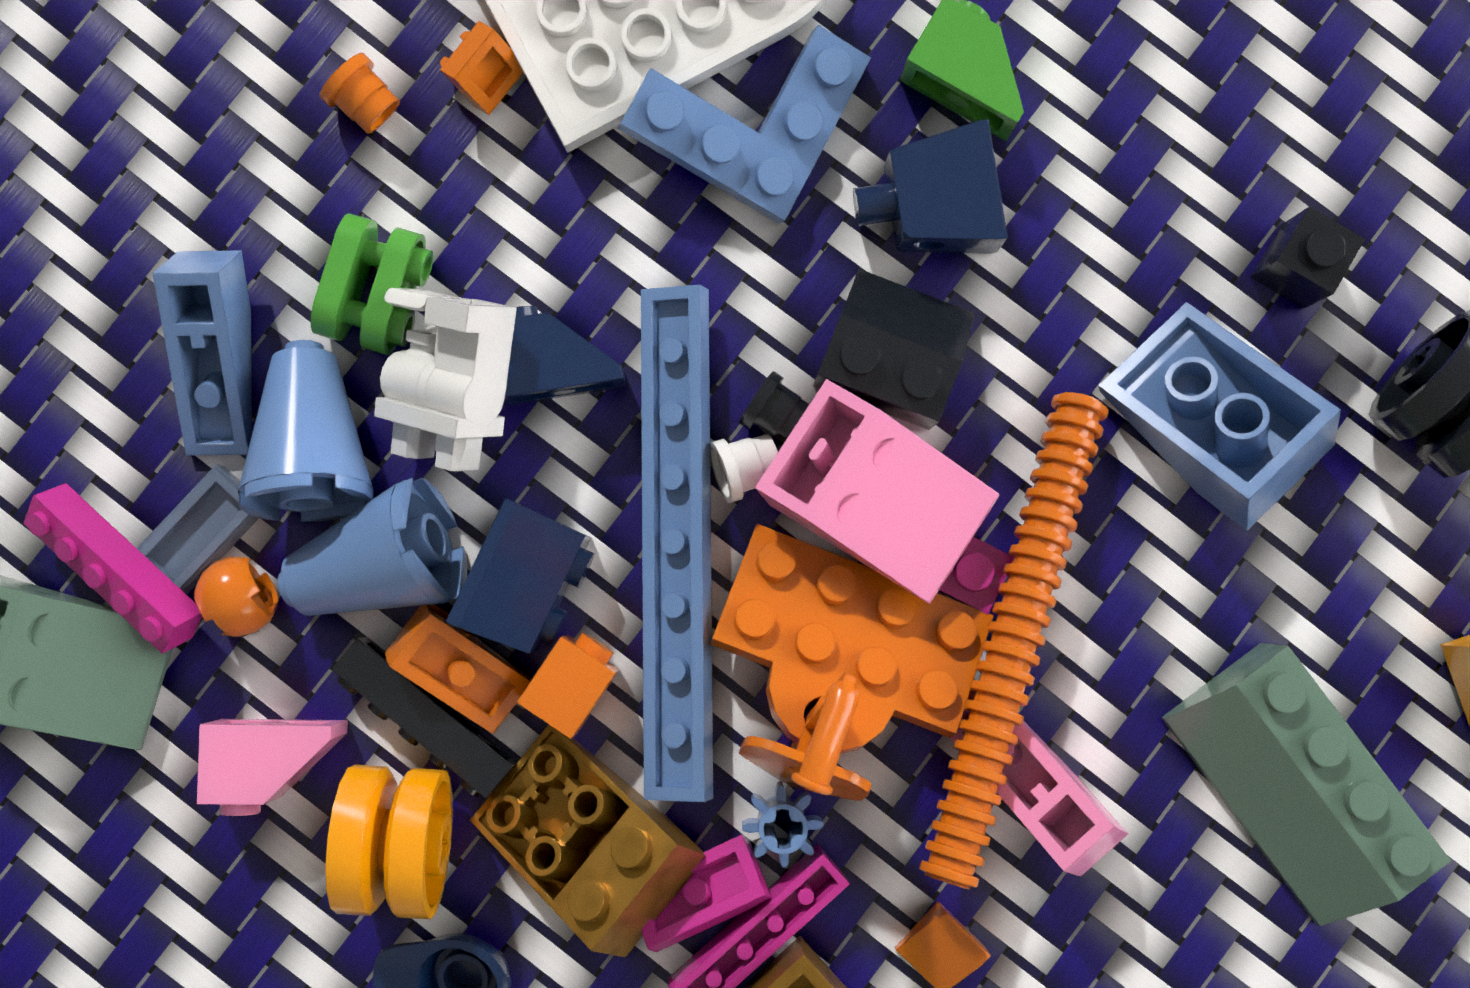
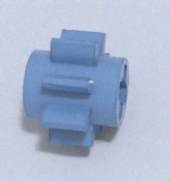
M779 781L775 788L776 796L765 800L756 793L751 795V801L759 811L758 818L743 820L742 831L748 833L759 832L760 839L756 842L753 849L756 858L763 856L769 849L774 853H778L779 861L783 868L788 866L789 853L795 852L799 848L805 854L812 855L814 853L813 847L807 839L808 830L822 828L823 821L821 817L816 815L805 816L803 810L809 805L812 798L807 790L800 793L796 799L786 796L783 782ZM781 809L788 810L791 821L799 822L798 825L789 827L788 837L784 838L776 837L774 827L764 826L765 823L774 822L776 811Z

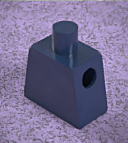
M989 119L979 120L889 151L884 165L886 183L853 188V204L857 225L864 226L892 221L898 251L989 254L997 252L1008 239Z

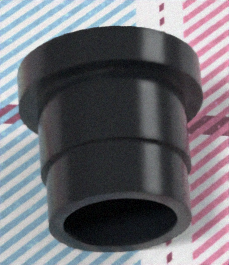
M772 371L745 410L739 424L748 430L754 426L765 434L770 435L771 438H776L784 444L809 406V403L783 385L784 377Z

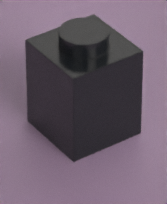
M1309 206L1280 225L1250 278L1298 306L1306 308L1335 293L1364 243L1365 238Z

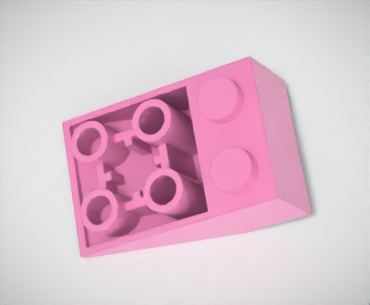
M828 379L825 380L755 486L756 490L772 508L928 604L936 596L999 497V493L886 413Z

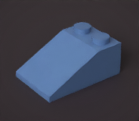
M1187 302L1099 385V392L1200 496L1246 531L1290 490L1335 445L1341 409Z

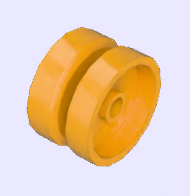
M353 765L347 768L340 781L334 800L326 850V892L330 909L336 914L371 916L382 904L385 897L391 912L397 918L431 919L436 914L443 895L448 871L453 823V793L451 779L446 770L413 768L405 774L399 785H397L393 774L386 766Z

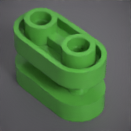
M348 213L343 217L336 230L311 311V330L316 335L342 341L352 325L360 327V345L362 348L390 355L397 345L404 347L407 344L406 331L413 330L415 312L411 309L388 304L384 299L385 294L390 288L416 289V286L423 287L432 269L433 251L426 249V240L423 234L399 227L393 230L387 243L377 241L378 225L375 220ZM371 266L378 267L368 302H361L360 299Z

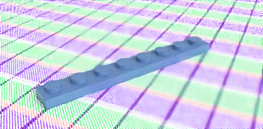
M702 285L641 289L644 800L706 802L713 799L712 645H710L712 640L709 289Z

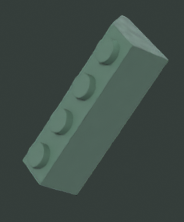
M1259 643L1161 717L1315 924L1319 926L1326 925L1398 902L1451 862L1450 858L1289 646Z

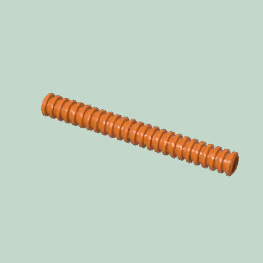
M1064 392L1054 395L1052 398L1051 406L1055 412L1049 413L1045 422L1050 431L1044 432L1040 440L1045 449L1039 450L1035 458L1040 467L1033 469L1030 475V480L1035 485L1026 490L1024 497L1029 502V506L1022 507L1019 514L1020 518L1024 520V524L1018 525L1015 528L1014 536L1019 541L1018 544L1011 545L1008 553L1014 559L1012 563L1006 564L1003 573L1008 577L1007 583H1001L998 588V593L1003 598L1001 602H996L992 609L997 615L996 621L988 623L987 631L992 634L990 641H984L981 650L987 653L985 661L980 660L977 662L976 670L981 672L979 680H973L970 689L976 693L974 700H967L965 704V709L970 711L969 718L960 722L959 728L965 731L962 740H955L953 748L959 751L957 760H950L948 768L953 770L951 780H944L942 785L943 789L948 790L946 799L938 800L936 808L942 810L940 821H932L931 829L936 830L934 841L927 840L925 849L931 851L928 861L922 860L919 867L920 870L925 872L924 875L969 890L970 887L976 888L979 883V879L973 876L976 866L983 867L985 858L979 856L982 845L989 846L991 838L985 836L987 825H995L996 817L990 815L993 805L999 806L1002 800L1001 796L996 795L998 785H1006L1007 776L1002 774L1004 765H1011L1013 757L1007 754L1009 745H1017L1018 736L1013 734L1015 725L1020 726L1023 724L1024 717L1018 713L1020 706H1026L1029 702V696L1024 694L1025 687L1034 684L1035 677L1029 674L1031 667L1038 666L1040 662V657L1035 654L1037 647H1043L1046 638L1040 633L1042 628L1050 626L1051 618L1046 615L1047 609L1054 608L1057 601L1051 595L1052 590L1059 589L1062 580L1057 576V572L1066 568L1067 560L1062 557V554L1065 551H1069L1072 546V541L1067 536L1068 533L1074 532L1078 525L1076 520L1073 519V514H1078L1082 510L1083 504L1078 499V496L1084 495L1087 492L1088 484L1083 478L1090 476L1092 473L1093 465L1088 460L1097 455L1099 448L1094 443V440L1100 439L1104 430L1099 422L1104 421L1109 412L1101 401L1081 393Z

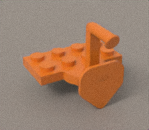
M756 524L710 645L769 667L766 695L771 716L785 736L793 742L791 747L769 739L747 736L741 744L739 754L789 786L822 795L862 801L869 796L872 784L864 777L837 766L840 754L857 751L873 740L884 730L891 716L945 737H953L957 733L970 693L971 683L977 671V662L980 661L983 652L981 650L982 644L986 641L989 633L987 631L988 623L993 620L994 615H987L971 606L940 594H936L932 602L928 604L868 566ZM817 702L816 705L812 708V710L808 713V715L804 718V711L806 706H808L811 703Z

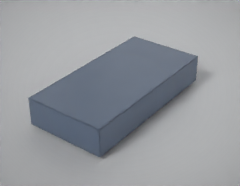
M216 464L137 547L146 558L186 595L197 585L202 572L215 561L220 560L259 519V517L248 515L239 508L238 489L240 480L223 465Z

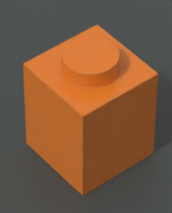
M584 632L581 633L577 640L569 635L561 636L517 703L572 739L579 732L620 670L609 663L614 652Z

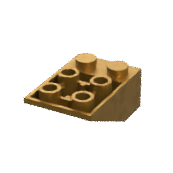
M551 725L544 729L470 819L473 825L591 951L626 957L642 938V928L650 919L655 921L694 874L692 872L693 869L706 856L664 813L648 800H644L640 793L574 738H568Z

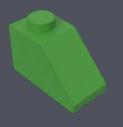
M941 0L908 56L900 81L971 122L989 119L991 133L1007 141L1024 110L1001 27L992 22L988 13L973 2L967 0H960L958 2L955 0Z

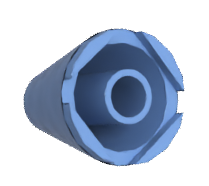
M312 340L291 341L285 345V349L277 351L271 357L238 489L239 508L248 515L280 521V509L301 512V522L339 520L365 505V502L368 503L373 499V487L338 359L332 352L324 350V346L319 342Z
M413 478L401 480L285 557L281 572L278 575L280 594L287 605L294 607L298 612L306 616L447 603L458 597L467 578V558L464 546L453 549L447 531L457 527L453 513L441 493L428 480L423 478L413 481Z

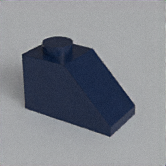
M535 306L517 307L505 399L503 402L504 406L628 387L626 374L619 363L548 312L538 314L537 307Z

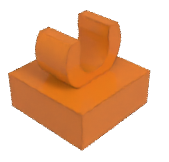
M478 21L471 31H464L461 34L460 38L463 41L449 58L444 56L441 59L440 71L474 107L490 115L519 79L523 71L512 49L490 26Z

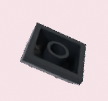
M858 269L813 385L821 388L825 380L828 379L884 413L930 430L940 422L963 362L975 313Z

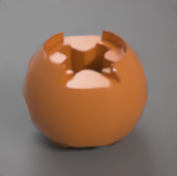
M227 557L215 561L202 572L195 587L194 599L200 614L206 622L212 619L224 632L221 635L244 637L259 632L271 621L277 609L279 600L273 582L266 572L259 575L257 570L249 563L252 560L250 558Z

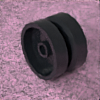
M1470 310L1460 313L1444 323L1405 358L1384 383L1372 402L1369 417L1396 440L1400 441L1416 437L1413 452L1444 478L1458 476L1470 469Z

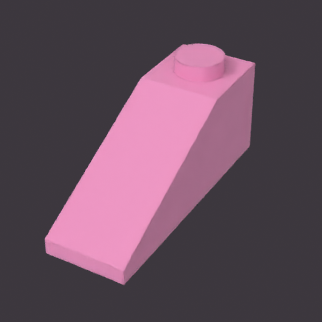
M970 690L967 700H974L976 692ZM964 708L961 720H968L970 711ZM1023 720L1022 725H1015L1013 734L1018 736L1017 745H1009L1007 754L1011 755L1013 760L1011 765H1004L1002 774L1007 776L1006 785H998L997 794L1002 797L1003 801L1064 872L1081 877L1129 833L1087 786ZM958 727L957 733L951 737V740L954 743L957 739L962 740L965 731Z

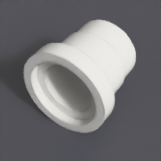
M763 434L729 444L725 439L710 443V460L719 489L728 503L742 500L743 492L755 489V486L777 455V448L770 435Z

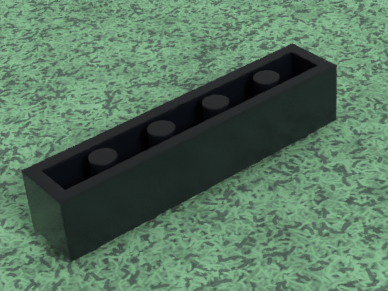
M368 637L357 638L331 669L340 676L337 682L345 690L353 695L359 692L370 702L368 708L376 716L383 720L390 718L401 727L398 733L407 742L414 746L420 743L431 753L429 759L437 767L446 771L451 769L462 778L459 782L460 785L471 795L478 797L481 794L484 798H487L516 765L517 761L452 707L389 667L385 651Z

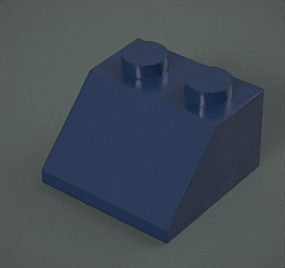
M505 498L446 622L528 654L538 651L541 643L551 646L567 615V611L559 608L569 584L577 588L580 587L594 559L595 553L586 550L592 537Z

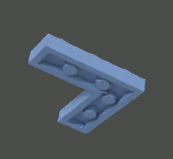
M818 25L808 37L758 132L650 68L617 129L780 224L786 220L871 57Z

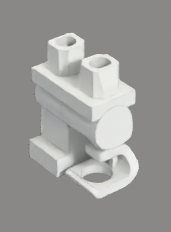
M390 288L384 297L388 304L416 311H425L424 324L431 325L422 330H407L406 341L410 342V349L393 353L387 358L382 367L380 384L384 397H376L374 416L393 422L391 454L414 459L434 458L436 434H438L435 467L456 472L478 470L483 437L503 436L505 417L498 414L502 409L505 399L517 307L478 299H466L422 289Z

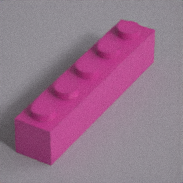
M67 483L33 495L23 524L29 528L32 534L44 542L61 561L65 562L90 588L94 589L111 605L116 613L128 621L145 640L149 641L163 654L193 638L202 619L196 603Z
M818 844L815 845L812 855L805 854L768 888L771 895L770 900L736 916L668 978L669 988H735L850 885L845 874Z

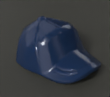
M452 933L427 941L401 943L383 948L374 962L373 986L374 988H511V975L506 960L492 944H488L486 941L470 934Z

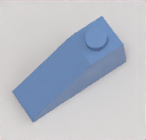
M242 250L178 251L155 270L152 275L186 456L247 455L252 437L251 307Z

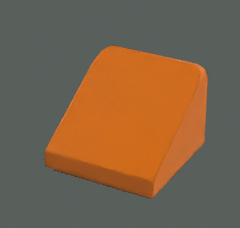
M939 901L894 947L934 988H952L982 966L991 956L986 947Z

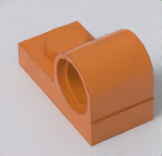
M437 605L419 606L385 650L389 667L493 734L517 704V701L531 680L521 670L476 641L471 632L447 623L446 620L449 613Z

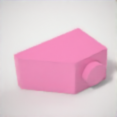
M219 719L200 724L197 804H219L220 814L225 816L259 814L261 812V805L283 796L348 733V720Z

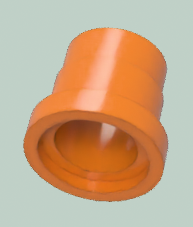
M358 53L344 62L330 76L322 87L319 97L331 108L338 106L352 121H355L367 134H370L391 117L398 108L400 100L372 71L374 63L364 53Z

